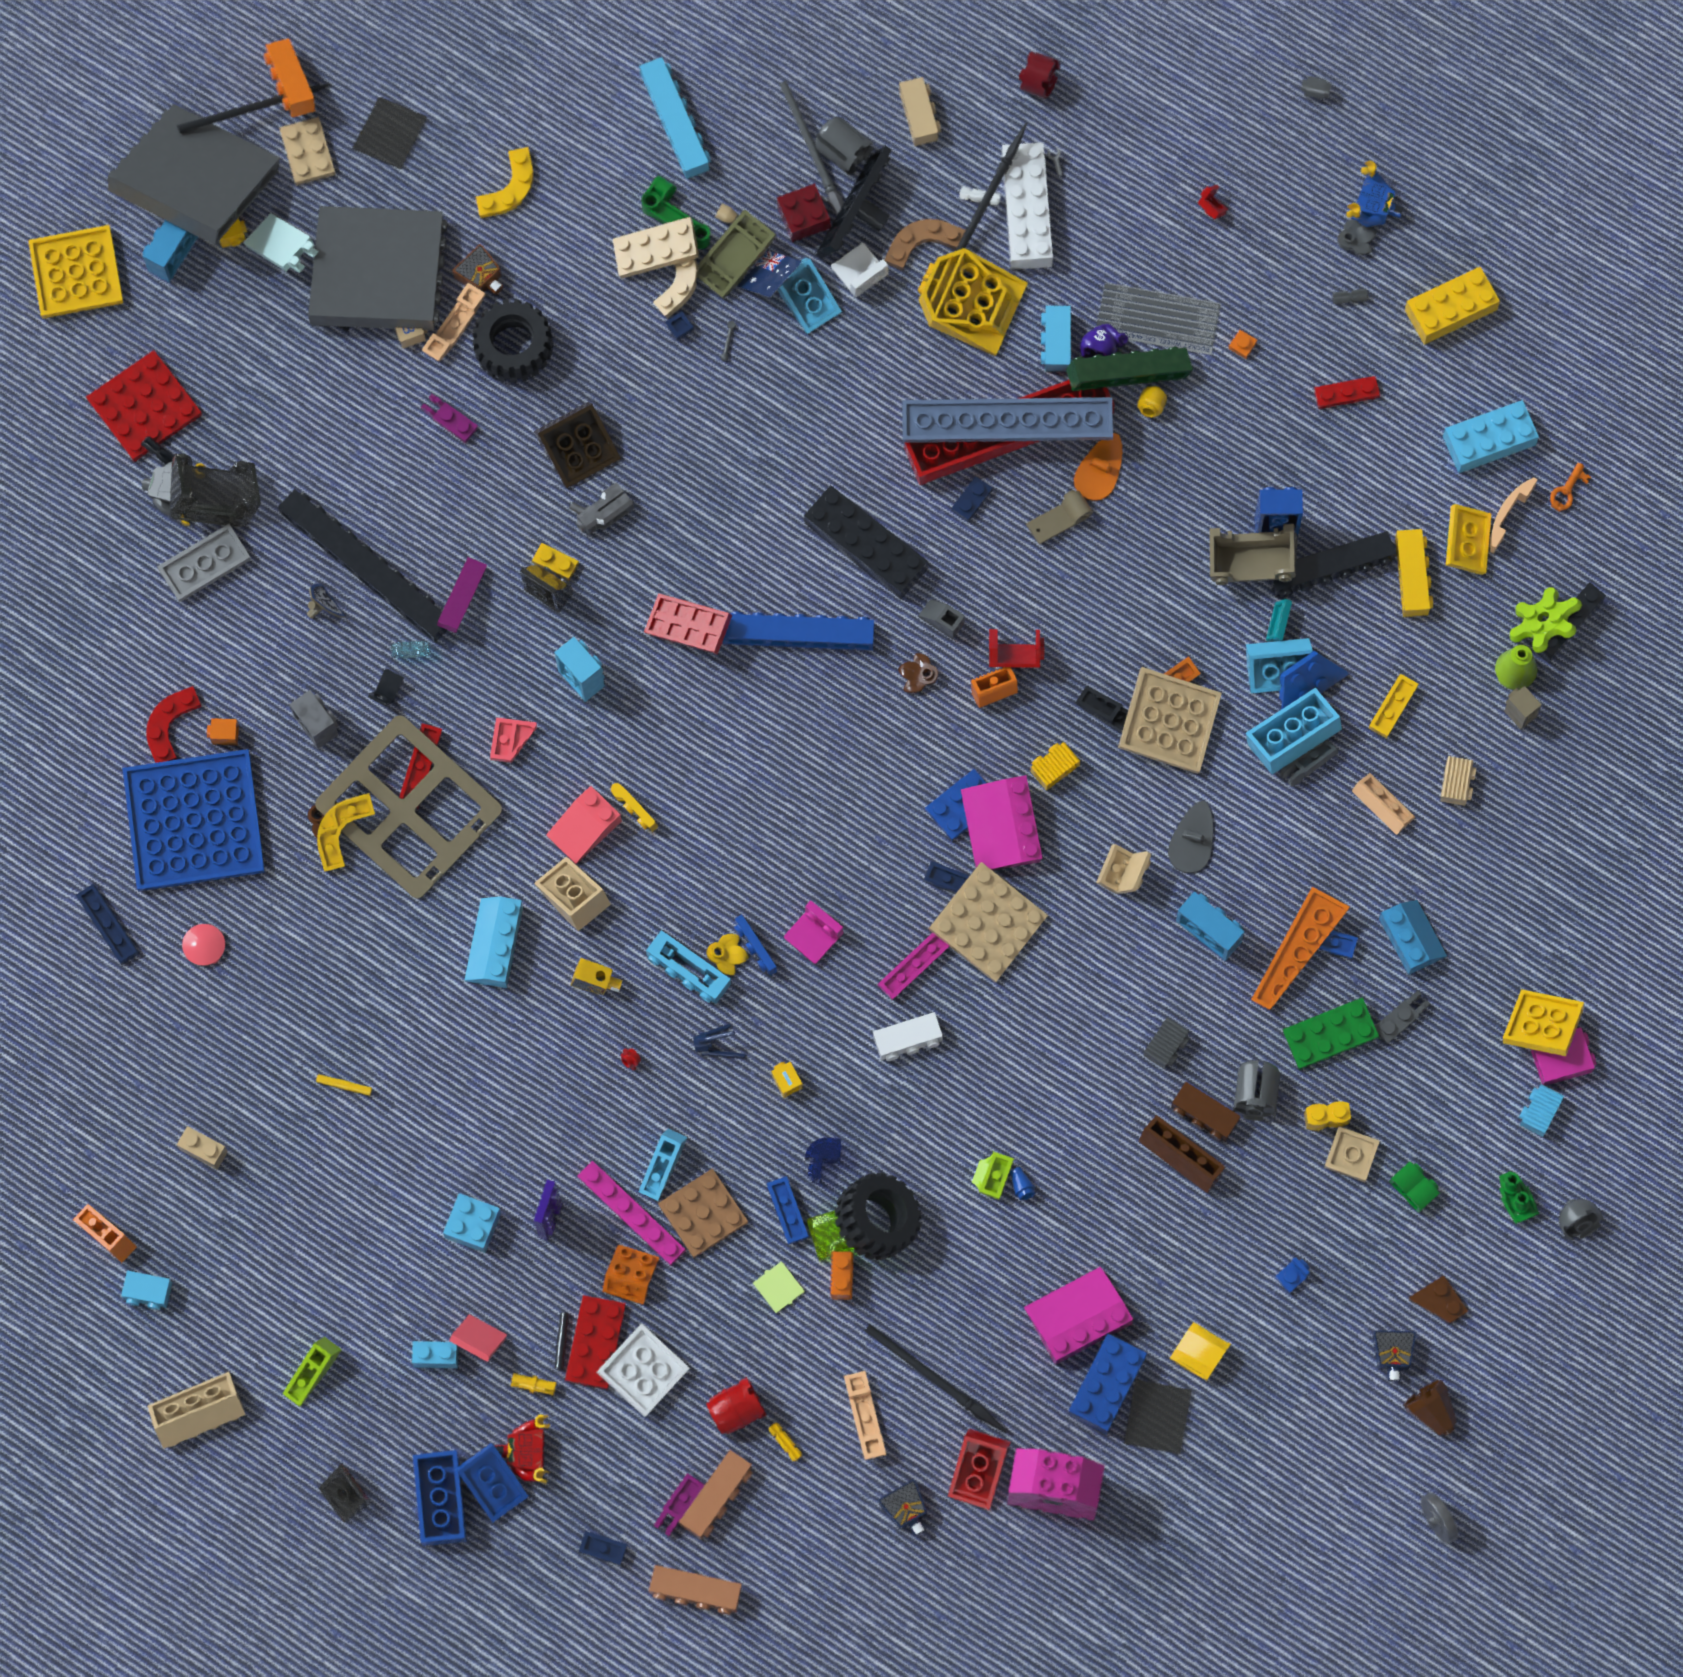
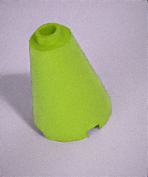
M1517 645L1505 651L1496 661L1495 674L1500 684L1507 689L1515 690L1518 688L1520 690L1524 686L1528 687L1537 676V663L1532 651L1525 645Z

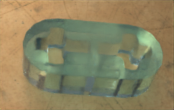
M427 641L400 642L391 645V657L414 658L431 655V643Z

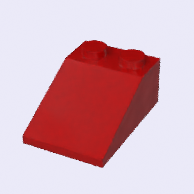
M969 1428L964 1436L948 1497L990 1510L1011 1442Z

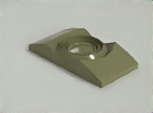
M744 209L698 264L699 272H697V278L724 299L742 281L751 266L763 256L776 237V234Z

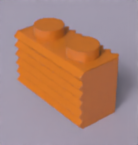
M1011 667L999 668L995 672L991 671V673H987L983 677L980 676L975 678V680H971L972 696L979 708L1018 693L1017 679Z
M833 1251L831 1253L830 1297L835 1300H852L853 1252Z

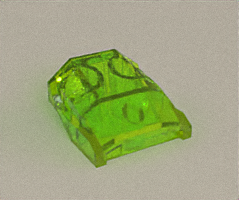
M835 1210L806 1219L818 1261L832 1258L831 1253L833 1251L848 1252L854 1250L853 1247L849 1248L845 1244L847 1241L845 1238H841L839 1234L840 1228L836 1227L835 1220L838 1219V1216H835Z

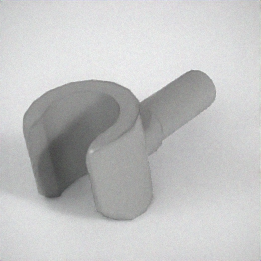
M1056 147L1057 155L1051 156L1048 149V156L1053 159L1057 175H1063L1059 163L1060 150Z

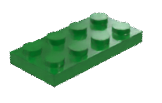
M1363 997L1282 1029L1299 1070L1379 1038Z

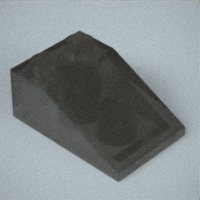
M539 565L523 567L520 570L524 591L557 613H560L573 595L572 584L565 578L559 579L556 577L555 573L546 566L542 568Z

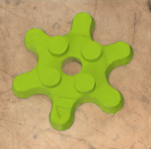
M1549 587L1545 589L1540 602L1534 605H1529L1525 602L1518 603L1515 607V613L1524 620L1520 625L1511 629L1510 640L1516 643L1525 638H1533L1532 648L1534 652L1541 653L1547 649L1548 642L1553 636L1573 637L1577 629L1568 622V617L1581 609L1582 602L1575 597L1564 602H1558L1559 592ZM1542 616L1549 617L1546 621L1541 622Z

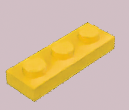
M1400 674L1368 728L1387 738L1419 684Z

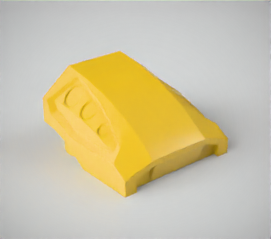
M1193 1322L1174 1350L1170 1360L1208 1381L1214 1368L1231 1343L1222 1340Z

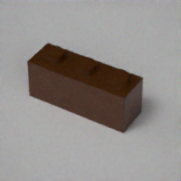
M1188 1082L1184 1083L1171 1104V1108L1174 1109L1173 1112L1181 1118L1187 1117L1192 1121L1191 1124L1200 1130L1206 1129L1210 1132L1209 1135L1217 1141L1223 1140L1226 1142L1241 1118L1240 1115Z

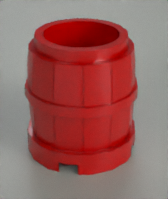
M747 1377L741 1379L736 1385L722 1389L721 1392L711 1397L709 1402L706 1403L721 1434H730L743 1429L756 1419L760 1420L767 1416L764 1407L760 1405V1399L753 1385Z

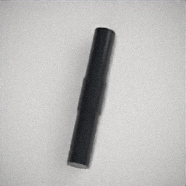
M560 1312L554 1367L556 1370H563L569 1317V1313Z

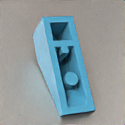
M667 1129L661 1135L639 1189L640 1193L657 1201L660 1199L688 1137L671 1129Z

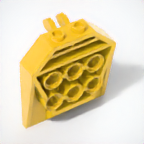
M965 248L938 257L935 263H930L922 279L923 281L917 290L921 294L918 300L929 326L996 356L1027 286V282ZM969 272L972 278H966L963 273ZM986 283L994 284L995 289L988 288ZM956 290L963 291L965 296H958ZM978 301H985L987 307L980 306ZM948 308L955 309L957 314H950ZM970 319H977L979 321V325L972 324Z

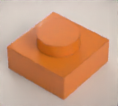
M1239 330L1228 349L1247 359L1257 344V339Z

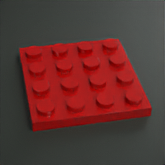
M154 350L86 396L87 401L134 462L149 452L142 446V442L146 437L150 436L157 443L161 444L202 416L199 408Z

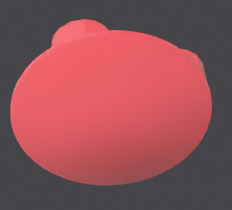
M196 925L184 936L183 952L186 958L196 965L206 966L215 964L219 961L225 950L224 936L213 925Z

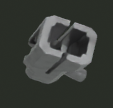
M617 482L604 490L601 499L591 506L584 508L575 502L571 503L569 509L579 514L577 515L578 522H576V525L582 533L586 532L590 535L597 529H607L634 509L632 501L626 493L623 494L624 491Z

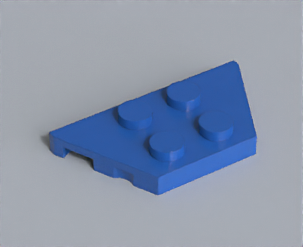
M1313 651L1280 674L1281 689L1279 691V699L1282 701L1281 710L1314 688L1322 694L1349 675V673L1318 652Z

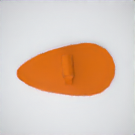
M1113 433V440L1099 441L1083 459L1075 472V489L1080 491L1087 500H1103L1114 490L1123 454L1122 442L1118 434Z

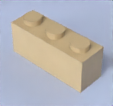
M923 77L900 82L899 93L914 146L938 141V133L941 132L939 120L935 121L933 114H936L934 102L929 101L928 96H931L929 84L924 83Z

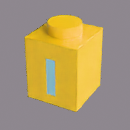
M791 1061L788 1063L781 1062L773 1067L774 1070L771 1071V1074L783 1098L803 1089L802 1082Z

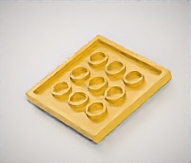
M110 225L28 240L42 319L124 303Z

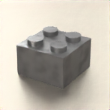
M309 690L289 705L294 718L317 749H319L339 735L337 731L339 725L330 710L326 712L327 709L323 705L324 702L318 694L314 695Z

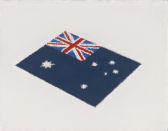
M768 251L737 287L771 298L803 261Z

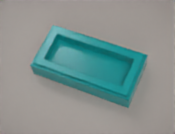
M1283 599L1275 602L1266 636L1267 642L1283 640L1292 605L1291 600Z

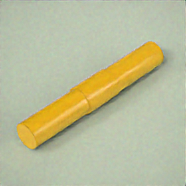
M320 1074L317 1075V1083L371 1096L372 1087Z

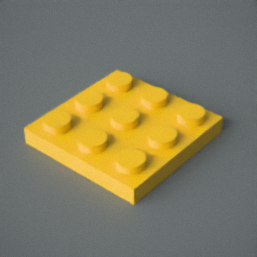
M1521 989L1504 1033L1503 1043L1566 1056L1584 1010V1002Z

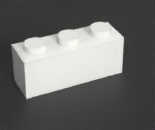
M935 1012L873 1031V1038L880 1059H886V1061L895 1060L899 1057L898 1055L907 1053V1055L917 1053L919 1048L925 1046L927 1048L936 1047L940 1044L939 1042L943 1041Z

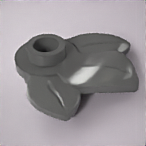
M1351 219L1344 224L1343 231L1339 233L1337 242L1343 250L1352 249L1357 254L1364 255L1372 252L1368 243L1375 238L1377 232L1372 227L1361 226L1359 222Z

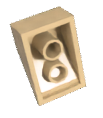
M565 857L534 883L549 902L577 931L581 930L611 905L604 890L568 857Z

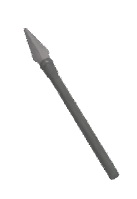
M783 81L779 85L822 179L825 193L828 195V202L836 214H838L843 205V199L836 191L837 188L828 175L787 81Z

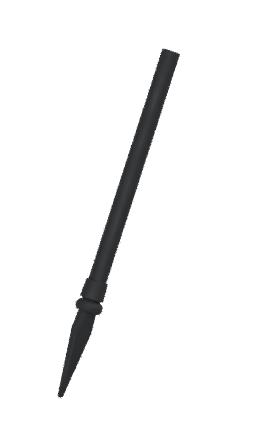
M331 83L309 87L311 92L315 93L331 86ZM283 95L177 125L178 132H186L280 103L283 104Z
M1028 123L1024 124L1007 149L1005 157L1001 158L997 172L955 251L966 249L1004 174H1006L1010 168L1009 166L1013 163L1012 159L1017 153Z
M868 1325L865 1332L956 1399L960 1405L965 1406V1410L970 1411L977 1419L1007 1433L1006 1429L984 1406L975 1403L974 1399H970V1397L958 1391L872 1325Z

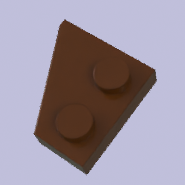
M1444 1275L1408 1298L1411 1303L1419 1305L1426 1309L1425 1311L1438 1316L1448 1324L1453 1323L1468 1313V1310Z

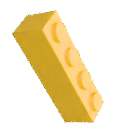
M1422 529L1399 530L1396 532L1395 543L1403 617L1428 616L1430 608H1433V597L1429 596L1428 588H1431V577L1427 576L1426 568H1429V557L1425 556L1424 548H1427V537L1423 536Z

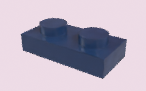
M975 476L953 505L951 511L966 522H969L993 491V488Z
M585 1530L578 1552L621 1566L628 1545Z

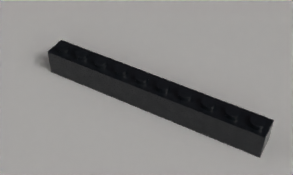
M294 489L278 506L280 514L436 643L447 631V629L437 626L443 608L438 609L434 605L435 602L428 595L424 597L420 594V589L414 583L410 582L408 584L403 579L404 576L397 569H390L388 562L381 556L377 558L372 554L373 550L367 544H360L354 533L350 530L346 532L342 529V524L336 518L332 517L330 519L326 515L327 512L320 505L317 504L315 506L312 504L310 497L303 491L299 493Z

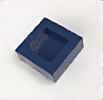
M682 311L665 322L666 327L677 341L694 330L693 325Z

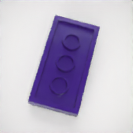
M548 1179L546 1180L533 1220L539 1238L548 1240L549 1235L554 1234L556 1223H554L556 1214L560 1215L563 1206L555 1181Z

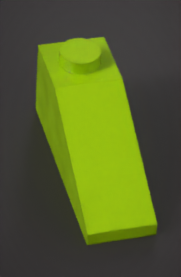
M326 1337L314 1342L282 1394L300 1407L330 1369L342 1349Z

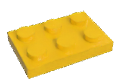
M1458 504L1451 506L1446 566L1480 575L1486 573L1491 513Z

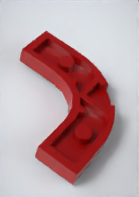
M193 686L163 699L154 708L149 717L146 737L155 763L177 760L170 743L169 730L176 718L202 707Z

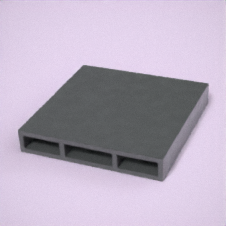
M173 104L169 110L163 112L158 122L153 123L150 131L147 134H143L137 146L131 148L129 155L121 159L118 167L115 170H111L107 177L109 182L108 191L216 245L278 173L280 157L215 124L179 133L177 125L194 121L201 117Z
M319 206L315 249L318 250V253L314 257L308 311L310 325L395 329V327L422 328L423 330L434 331L435 323H439V310H436L437 304L440 305L441 292H438V286H442L443 276L440 274V268H444V256H441V253L446 248V238L443 237V232H447L448 221L444 219L443 211Z

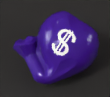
M1102 324L1090 330L1082 338L1080 344L1081 355L1084 358H1092L1095 355L1110 356L1117 353V348L1125 345L1129 337L1125 333H1119L1111 324Z

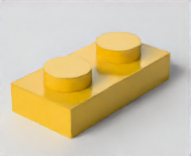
M541 543L532 559L533 564L570 581L579 565L578 560Z

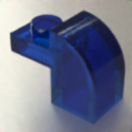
M820 1138L812 1142L807 1148L805 1161L813 1162V1164L808 1166V1177H812V1183L821 1184L822 1163L840 1164L842 1145L840 1138Z

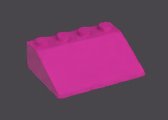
M1026 775L961 789L975 867L982 862L993 871L1039 863L1043 859Z
M1101 1267L1024 1307L1055 1365L1106 1338L1107 1334L1113 1335L1132 1325L1133 1322L1123 1300Z

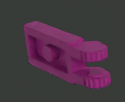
M431 394L429 396L430 401L440 409L435 412L428 405L423 404L421 406L422 411L429 415L434 422L466 444L478 429V425L446 402L444 403L441 399Z
M687 1473L663 1507V1512L656 1520L654 1526L656 1528L662 1526L667 1515H670L674 1520L665 1532V1534L670 1536L705 1485Z

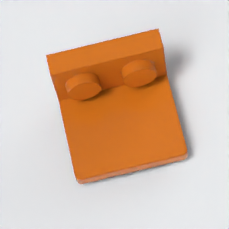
M618 1245L605 1274L602 1292L644 1305L648 1286L658 1264L659 1257Z

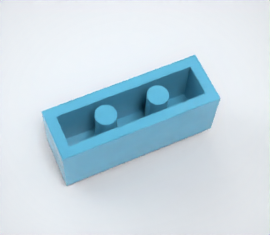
M1046 306L1045 313H1041V325H1045V332H1041V345H1045V352H1041V364H1045V372H1067L1066 368L1070 364L1071 306Z

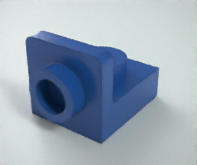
M1294 1257L1275 1276V1279L1290 1294L1309 1277L1310 1272L1308 1270L1310 1268L1304 1260H1298Z

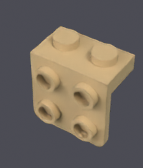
M1113 844L1096 883L1115 894L1135 892L1142 885L1143 874L1151 862V853L1146 851L1133 854Z

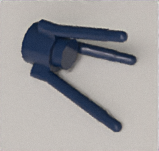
M730 1024L693 1036L696 1053L701 1052L702 1056L746 1057V1054L709 1050V1048H713L712 1040L735 1035V1031L713 1035L731 1028Z

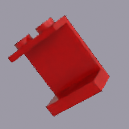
M989 629V667L1040 668V660H1044L1045 653L1044 637H1040V629H1036L1035 644H998V629Z

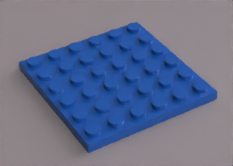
M249 749L122 768L138 892L265 873Z

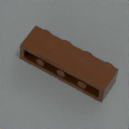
M1157 1115L1144 1128L1138 1141L1206 1193L1219 1181L1226 1168Z

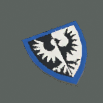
M313 584L310 587L309 593L313 601L308 603L310 610L307 612V615L311 619L323 609L334 616L346 617L322 584Z

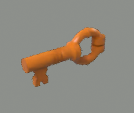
M1577 463L1566 484L1555 488L1551 492V507L1556 508L1558 512L1567 510L1572 506V488L1577 479H1582L1586 484L1589 482L1588 480L1591 476L1585 475L1583 472L1585 466L1583 464ZM1558 492L1568 496V501L1565 505L1555 500Z

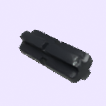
M150 436L143 440L142 446L150 453L156 454L155 457L164 464L175 459L171 453L165 448H161V445Z

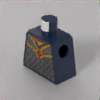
M1416 1331L1373 1332L1372 1340L1377 1368L1388 1369L1389 1382L1401 1381V1370H1409Z
M914 1479L878 1499V1505L899 1530L909 1526L914 1536L926 1530L920 1519L927 1515V1511Z

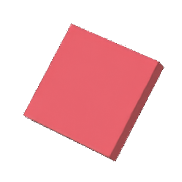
M469 1314L451 1335L449 1341L488 1362L505 1341L507 1334Z

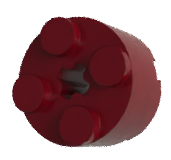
M1031 51L1027 58L1028 64L1026 69L1023 68L1019 74V80L1022 81L1020 89L1047 99L1046 96L1049 97L1056 85L1058 79L1055 76L1056 70L1060 71L1061 62L1058 59Z

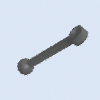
M734 321L728 322L729 330L725 348L720 356L722 361H727L729 358L727 353L731 335L736 327Z

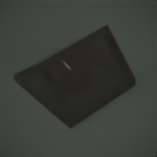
M343 1463L318 1488L343 1523L350 1520L372 1503Z

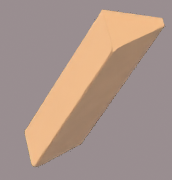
M1371 773L1361 779L1352 789V792L1395 834L1400 833L1415 818Z

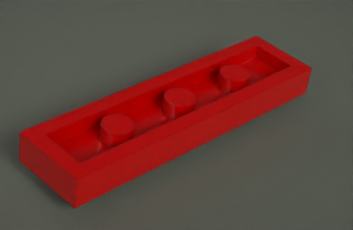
M422 723L420 731L438 747L442 728ZM414 747L400 792V799H404L430 772L432 762L416 747Z

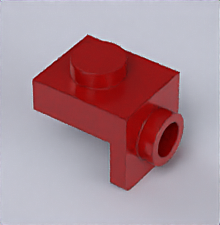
M1217 184L1211 187L1207 186L1200 195L1202 197L1197 202L1205 210V213L1214 219L1224 216L1229 210L1214 196L1220 188Z

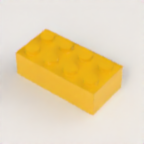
M1480 266L1408 300L1405 312L1425 345L1497 311L1500 300Z

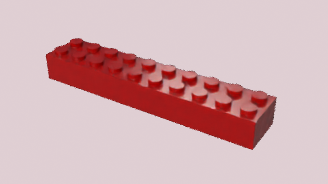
M1067 380L1018 399L1103 398L1111 396L1108 388L1072 391L1070 381ZM1112 400V413L1114 414L1115 405ZM1039 441L904 443V449L920 486Z

